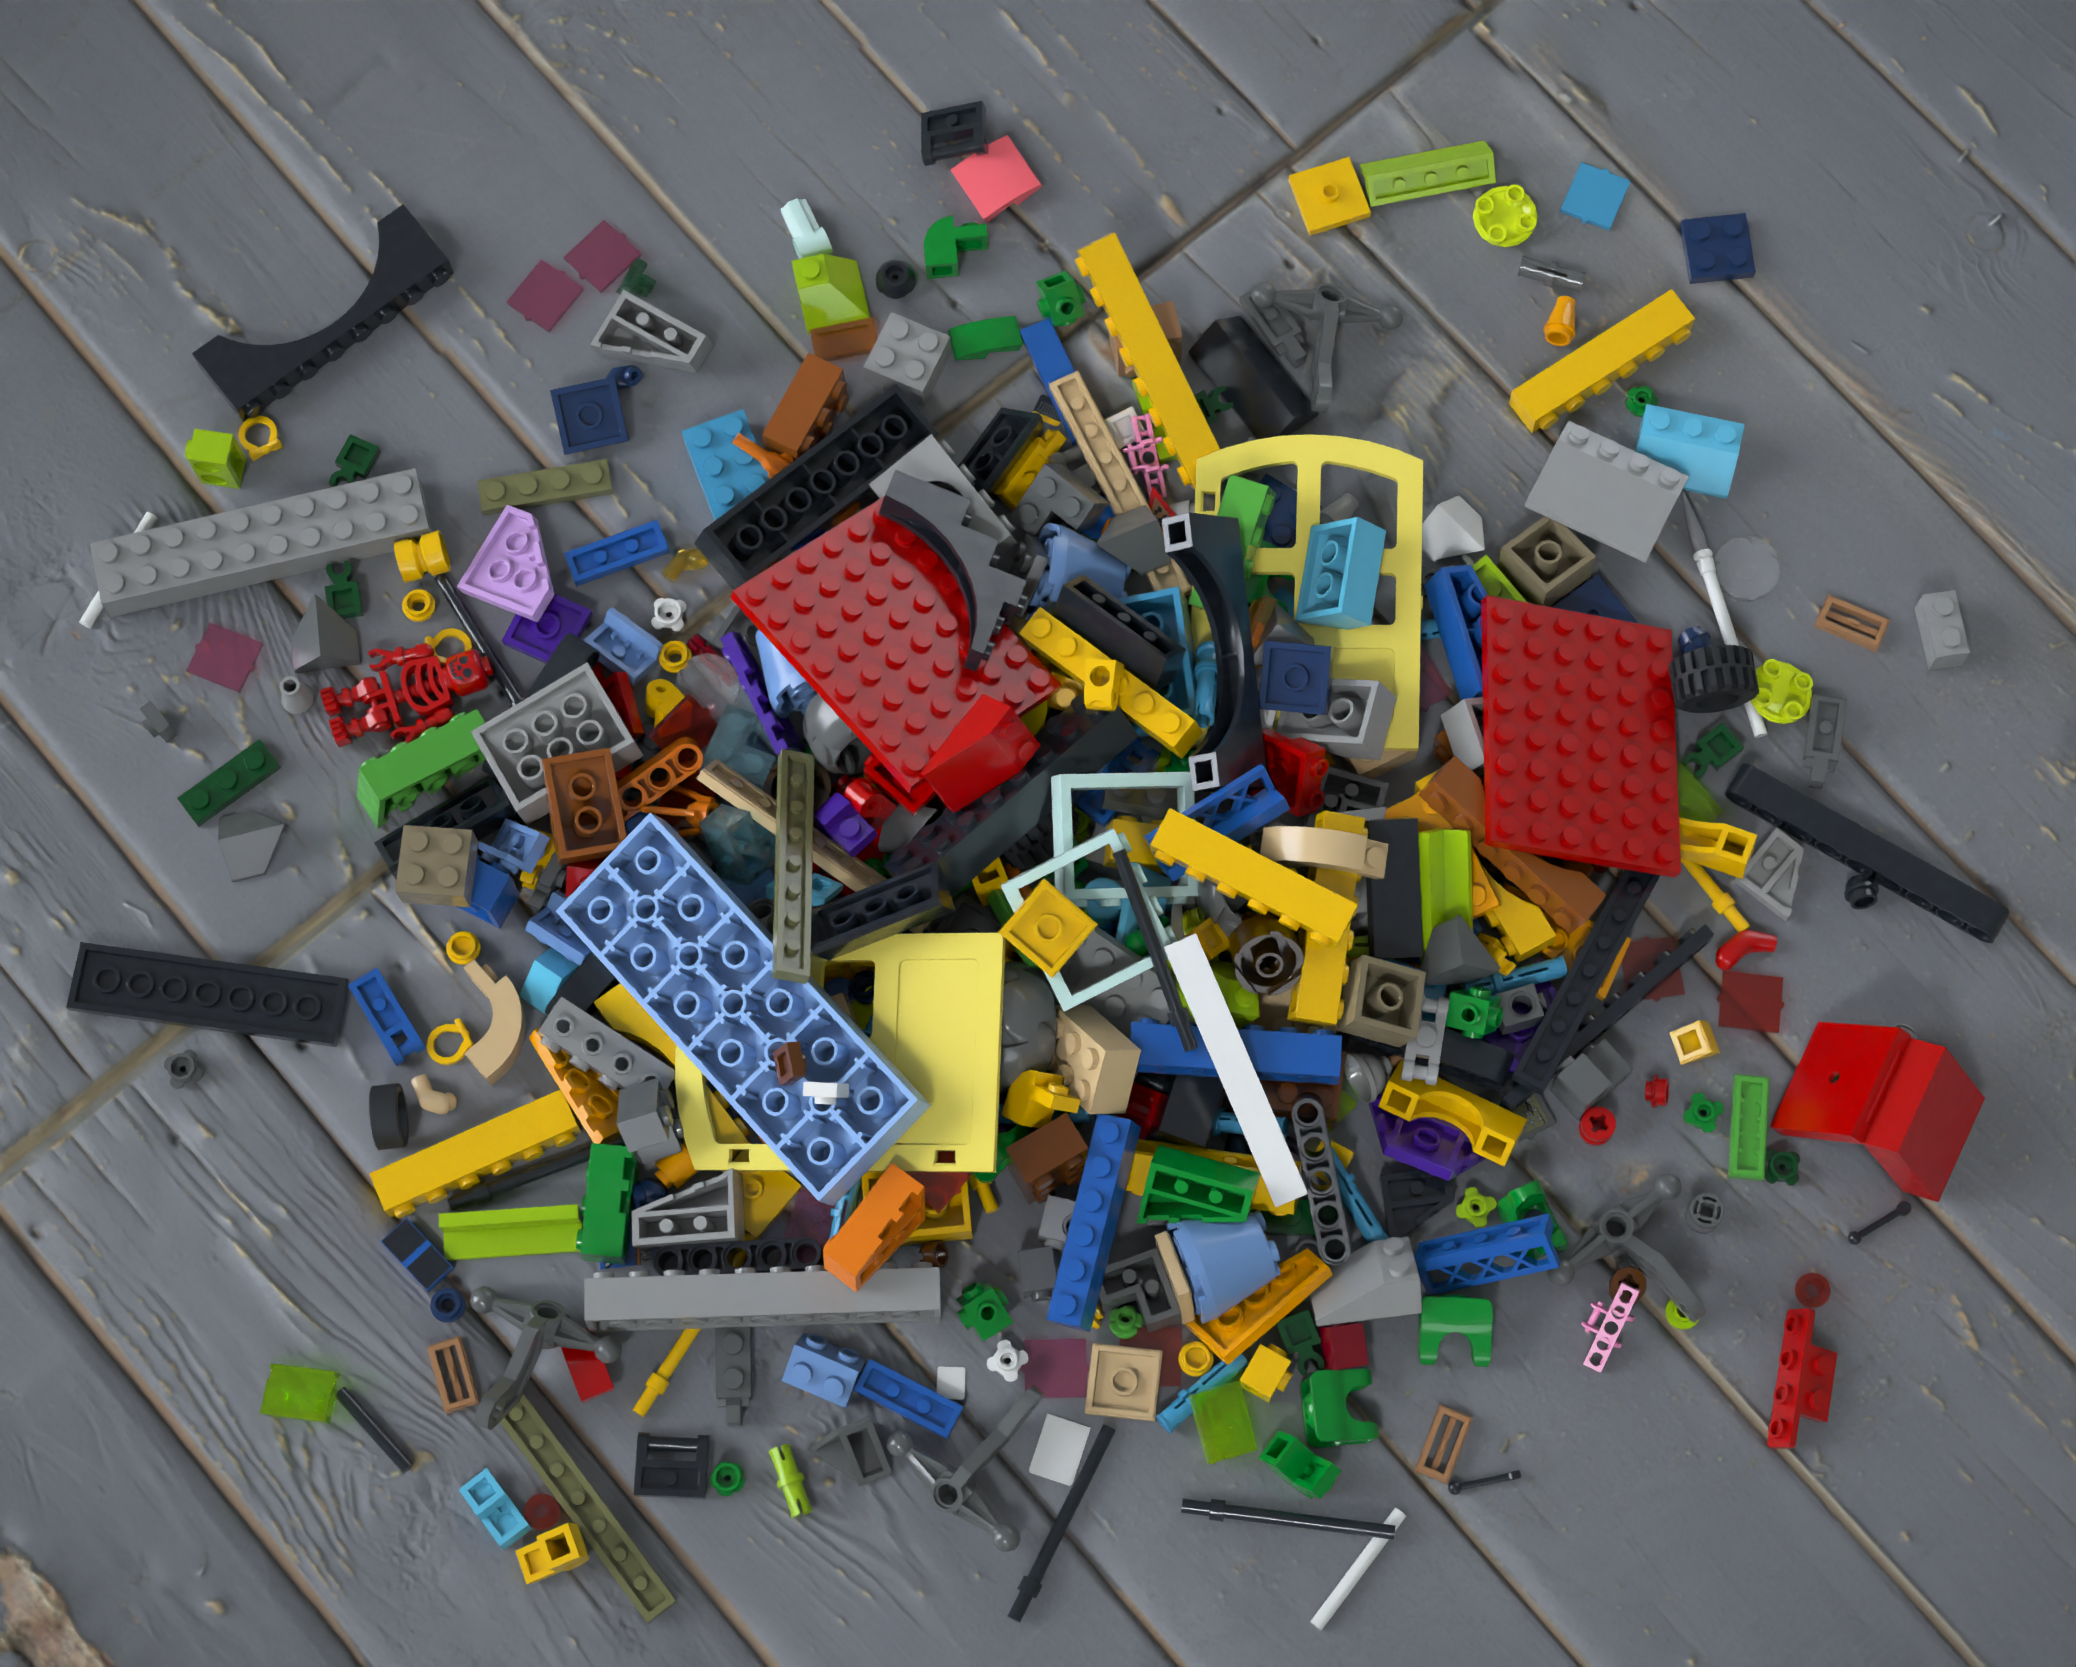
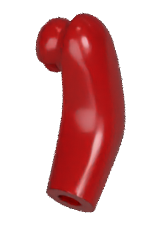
M1743 930L1718 948L1715 964L1719 969L1727 971L1749 953H1773L1777 946V936L1754 930Z

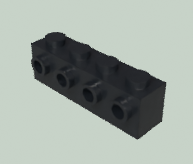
M1081 575L1062 586L1052 613L1053 617L1110 659L1124 664L1125 670L1154 691L1174 681L1186 651L1184 647L1085 575Z

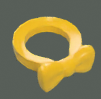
M265 416L249 418L239 428V441L244 449L249 452V457L253 461L272 451L282 449V442L278 439L279 434L276 425ZM255 424L268 426L271 432L268 444L257 447L246 440V432Z
M455 628L444 629L434 638L431 636L425 637L424 643L432 646L434 656H437L442 665L446 666L447 658L438 656L435 648L443 639L454 637L463 642L465 651L472 649L471 640L463 631Z
M456 1018L454 1020L455 1024L438 1026L427 1038L426 1047L428 1054L440 1065L450 1066L458 1063L464 1058V1053L475 1045L470 1037V1032L466 1029L461 1018ZM445 1032L460 1033L463 1037V1042L457 1053L450 1057H441L435 1052L434 1044L439 1035Z

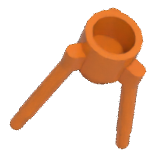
M678 784L671 790L696 800L687 809L656 806L641 807L643 813L686 817L687 822L693 828L677 831L682 838L697 834H712L713 829L718 827L722 818L721 808L716 803L715 797L701 795Z

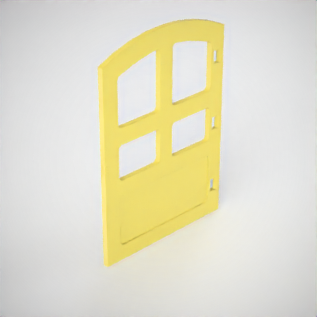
M1313 434L1287 435L1252 440L1223 448L1196 459L1195 513L1217 516L1221 502V483L1228 479L1230 474L1238 476L1259 469L1287 464L1297 466L1296 544L1292 548H1257L1253 557L1254 567L1251 575H1292L1295 578L1294 620L1296 619L1311 526L1320 525L1322 467L1325 464L1350 467L1397 482V544L1392 549L1383 550L1379 576H1393L1396 579L1394 623L1391 625H1371L1349 630L1303 623L1298 624L1314 638L1315 645L1334 647L1331 678L1380 681L1397 697L1383 750L1419 751L1421 609H1423V596H1421L1423 460L1400 450L1370 441L1342 436ZM1204 494L1215 495V511L1203 512ZM1192 606L1191 630L1196 658L1198 645L1206 641H1213L1205 610ZM1250 624L1252 638L1260 624ZM1281 711L1277 712V716L1273 727V731L1275 732ZM1209 723L1207 728H1201L1203 733L1191 748L1199 747L1208 731Z
M999 932L896 934L830 961L817 957L811 952L810 976L823 990L824 972L827 963L873 961L875 963L872 1035L869 1039L931 1104L927 1111L867 1172H885L888 1166L893 1163L904 1172L996 1173L1006 938ZM676 1045L675 1087L678 1113L684 1133V1140L694 1169L698 1171H727L731 1168L736 1171H791L767 1144H720L718 1142L709 1109L705 1075ZM733 1150H749L750 1162H731ZM938 1151H955L956 1163H936Z

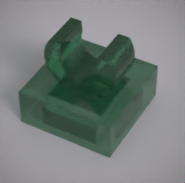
M637 257L631 264L616 292L621 294L625 290L631 293L635 290L640 295L647 297L656 284L653 278L643 274L648 263Z

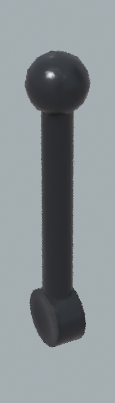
M1902 1201L1897 1205L1896 1210L1861 1231L1850 1232L1848 1235L1849 1243L1857 1245L1864 1236L1899 1215L1907 1216L1911 1212V1205L1906 1201Z
M1518 1470L1463 1483L1452 1481L1448 1485V1491L1453 1495H1457L1461 1490L1521 1478V1473Z

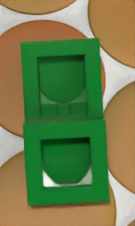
M1016 316L975 321L948 330L955 361L985 359L989 353L1019 351L1023 346Z

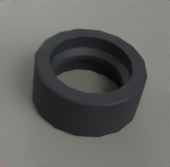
M401 1084L372 1086L369 1093V1115L376 1148L378 1150L407 1147L409 1122L406 1099Z

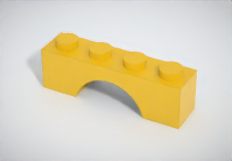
M1401 1060L1387 1083L1378 1107L1409 1122L1421 1117H1433L1450 1122L1467 1135L1474 1153L1505 1167L1518 1143L1527 1119L1439 1077L1437 1078L1436 1086L1425 1084V1080L1412 1078V1081L1401 1080L1404 1062Z

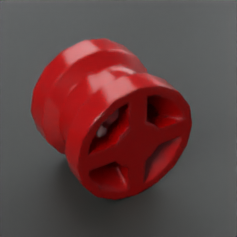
M1604 1107L1588 1109L1578 1125L1581 1139L1592 1146L1605 1144L1610 1140L1616 1128L1614 1115Z

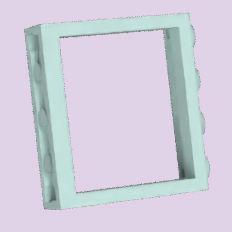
M1190 772L1060 774L1052 776L1054 857L1073 848L1071 790L1177 788L1178 812L1182 813L1195 805ZM1074 861L1054 871L1055 888L1077 907H1088L1087 900H1100V907L1121 906V899H1129L1125 888L1075 889ZM1186 874L1180 877L1181 886L1143 887L1148 897L1155 895L1156 898H1166L1167 905L1187 904V897L1198 896V881Z
M1111 828L1000 884L1013 912L1024 902L1018 890L1019 888L1107 844H1110L1113 852L1126 849L1127 853L1132 851L1124 833L1116 834L1115 830ZM1137 863L1132 868L1164 956L1168 960L1164 947L1178 940L1171 926L1163 928L1158 918L1159 915L1163 914V910L1155 895L1147 896L1142 884L1148 881L1139 863ZM1147 956L1072 995L1060 971L1053 978L1046 972L1044 973L1065 1012L1152 968L1153 964L1150 956Z

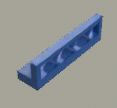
M1260 764L1181 814L1191 819L1197 816L1205 817L1204 826L1238 842L1288 811L1290 807L1286 799L1275 789L1265 767ZM1260 778L1265 789L1254 796L1246 795L1249 784ZM1226 798L1235 799L1230 811L1225 814L1216 813L1220 802ZM1159 827L1144 836L1149 848ZM1156 859L1160 869L1172 881L1185 875L1187 868L1175 862L1171 867Z
M1550 1214L1419 1242L1414 1259L1427 1295L1440 1294L1559 1268L1561 1261L1551 1241L1554 1224ZM1543 1246L1547 1258L1536 1260L1525 1254L1528 1249ZM1500 1255L1516 1260L1513 1266L1505 1268L1493 1262L1495 1256ZM1472 1262L1483 1268L1480 1273L1471 1275L1461 1270L1460 1267L1463 1263ZM1439 1269L1450 1274L1448 1280L1433 1283L1429 1271Z

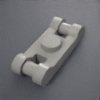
M1423 994L1418 1037L1406 1044L1401 1080L1412 1081V1078L1425 1080V1084L1436 1086L1449 998L1439 997L1438 1000L1425 998V994ZM1422 1012L1435 1013V1022L1421 1020ZM1415 1057L1429 1059L1428 1067L1415 1065Z

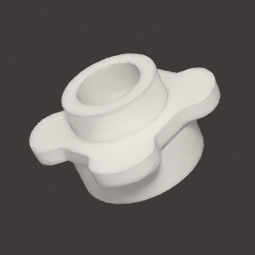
M670 598L657 599L654 602L655 617L651 620L652 626L657 630L662 628H671L675 632L682 630L684 627L682 616L683 612L687 609L685 602ZM671 612L672 616L666 617V613Z
M1002 1340L997 1344L998 1350L995 1355L988 1358L987 1367L990 1371H997L1000 1375L1004 1376L1007 1382H1013L1018 1378L1021 1366L1027 1364L1028 1354L1024 1350L1018 1351L1013 1348L1010 1341ZM1005 1358L1011 1359L1010 1364H1005Z

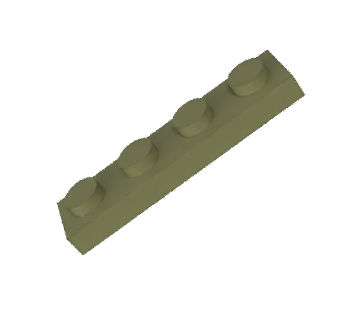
M607 459L477 481L483 516L502 513L506 505L517 509H526L613 494Z

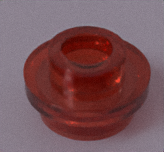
M1817 1273L1804 1274L1795 1285L1797 1300L1808 1308L1823 1306L1831 1294L1829 1282L1825 1277ZM1807 1286H1815L1818 1290V1295L1816 1297L1809 1296L1806 1292Z
M548 1494L532 1496L524 1507L525 1520L531 1527L538 1530L552 1527L560 1515L557 1501ZM540 1505H545L548 1509L547 1514L542 1518L537 1517L535 1514L536 1508Z

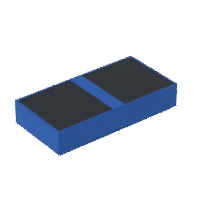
M407 1217L381 1240L382 1244L428 1293L454 1270L453 1266Z

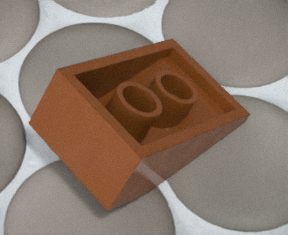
M610 748L542 759L558 865L608 857L627 837Z

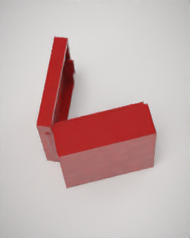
M1818 1022L1771 1122L1770 1128L1784 1136L1863 1144L1903 1192L1939 1202L1985 1097L1946 1047L1913 1039L1910 1034L1900 1027ZM1840 1074L1839 1079L1832 1084L1834 1077Z

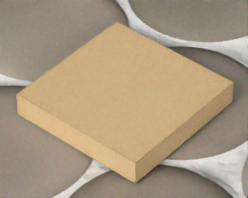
M1165 1231L1155 1235L1156 1246L1181 1312L1182 1324L1194 1321L1195 1318L1192 1294L1170 1235Z
M1093 1343L1085 1415L1155 1422L1163 1351Z

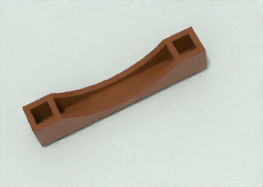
M1453 756L1444 764L1418 794L1427 802L1431 809L1439 813L1452 825L1453 829L1470 830L1471 844L1478 849L1479 853L1490 860L1503 872L1507 879L1515 883L1528 895L1532 902L1540 906L1554 919L1558 926L1562 927L1569 934L1587 922L1607 896L1582 872L1566 870L1549 864L1531 853L1485 846V796L1480 778L1456 756Z

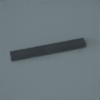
M346 1387L341 1388L334 1397L403 1473L410 1470L414 1463Z

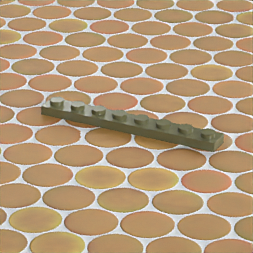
M781 749L778 755L772 978L806 984L810 978L814 755Z
M523 1393L519 1403L500 1423L571 1520L578 1524L582 1535L642 1617L650 1624L676 1604V1599Z

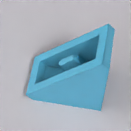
M551 947L534 960L520 992V998L545 1014L548 1003L580 965L569 961L563 954Z

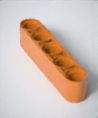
M689 737L677 739L616 782L624 822L641 811L642 806H648L701 767L703 754L694 739ZM685 748H691L696 751L695 757L689 762H682L678 759L679 752ZM656 768H664L668 771V775L663 781L656 782L650 778L651 772ZM630 787H635L641 791L640 796L634 801H627L622 797L624 791Z

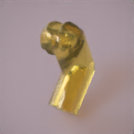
M698 548L681 549L662 570L661 574L668 581L674 583L683 571L703 569L708 565L709 561Z

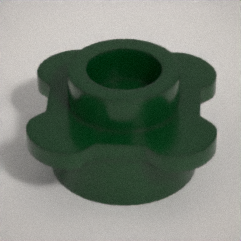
M1770 1150L1767 1152L1768 1170L1765 1172V1180L1770 1184L1786 1182L1789 1186L1795 1185L1799 1181V1175L1796 1173L1798 1163L1800 1162L1799 1155L1793 1151L1777 1152L1776 1150ZM1779 1165H1784L1785 1170L1781 1171Z

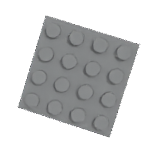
M1096 926L1059 971L1072 995L1143 958ZM1154 967L1078 1004L1091 1005L1129 1040L1131 1036V1022L1139 1023V1019L1143 1018L1159 1020L1160 1024L1168 1025L1170 1022L1167 1015L1170 1010ZM1038 970L1039 977L1044 979L1050 987L1055 1005H1060L1044 971Z

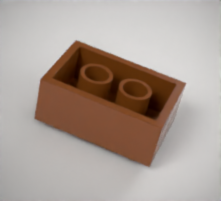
M811 353L807 354L762 434L766 451L776 452L779 455L785 453L792 457L794 462L832 433L834 427L833 420L836 414H841L849 401L843 368Z

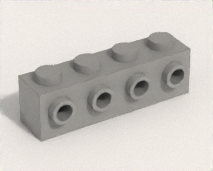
M563 997L557 1001L536 1033L542 1037L540 1043L556 1054L559 1050L564 1051L571 1056L569 1062L584 1072H587L589 1068L601 1075L598 1081L613 1091H616L618 1087L625 1089L659 1078L663 1089H667L675 1078L674 1069Z

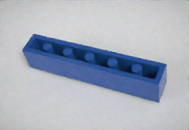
M1151 1018L1139 1019V1023L1131 1022L1130 1041L1141 1049L1136 1072L1219 1077L1199 1028L1194 1026L1193 1022L1189 1021L1198 1048L1187 1052L1184 1051L1175 1026L1160 1024L1159 1020ZM1246 1025L1243 1029H1237L1259 1080L1338 1085L1341 1069L1342 1035H1334V1031L1326 1029L1314 1030L1313 1034L1299 1033V1029L1293 1027H1282L1278 1031H1264V1027L1259 1025Z
M1106 1114L1097 1115L1046 1318L1056 1325L1085 1332L1091 1331L1141 1127L1132 1120Z

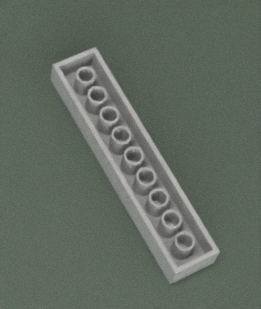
M416 468L97 541L90 543L101 604L110 617H115L326 568L327 564L330 563L334 566L343 564L347 560L351 562L394 552V542L407 538H414L419 542L421 535L432 532L422 483Z
M916 1262L911 1264V1268L897 1269V1264L884 1263L857 1293L821 1265L807 1266L803 1272H791L790 1267L783 1266L770 1268V1273H756L755 1268L735 1269V1274H720L719 1269L699 1270V1275H685L683 1270L664 1271V1276H650V1272L632 1271L628 1273V1277H614V1273L597 1272L593 1274V1278H584L585 1323L591 1333L729 1327L941 1321L940 1267H932L930 1262Z

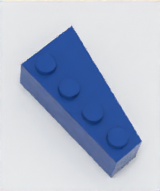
M1471 565L1442 567L1424 585L1461 701L1468 698L1483 697L1481 601L1488 594Z

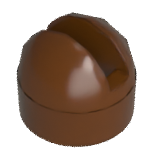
M930 1241L922 1245L919 1253H922L923 1260H920V1262H930L932 1267L944 1268L947 1265L948 1250L943 1241Z

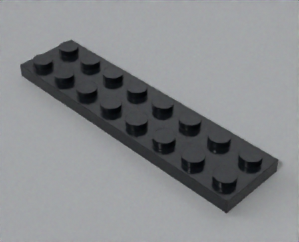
M80 942L66 1008L69 1011L337 1047L349 980L347 978Z

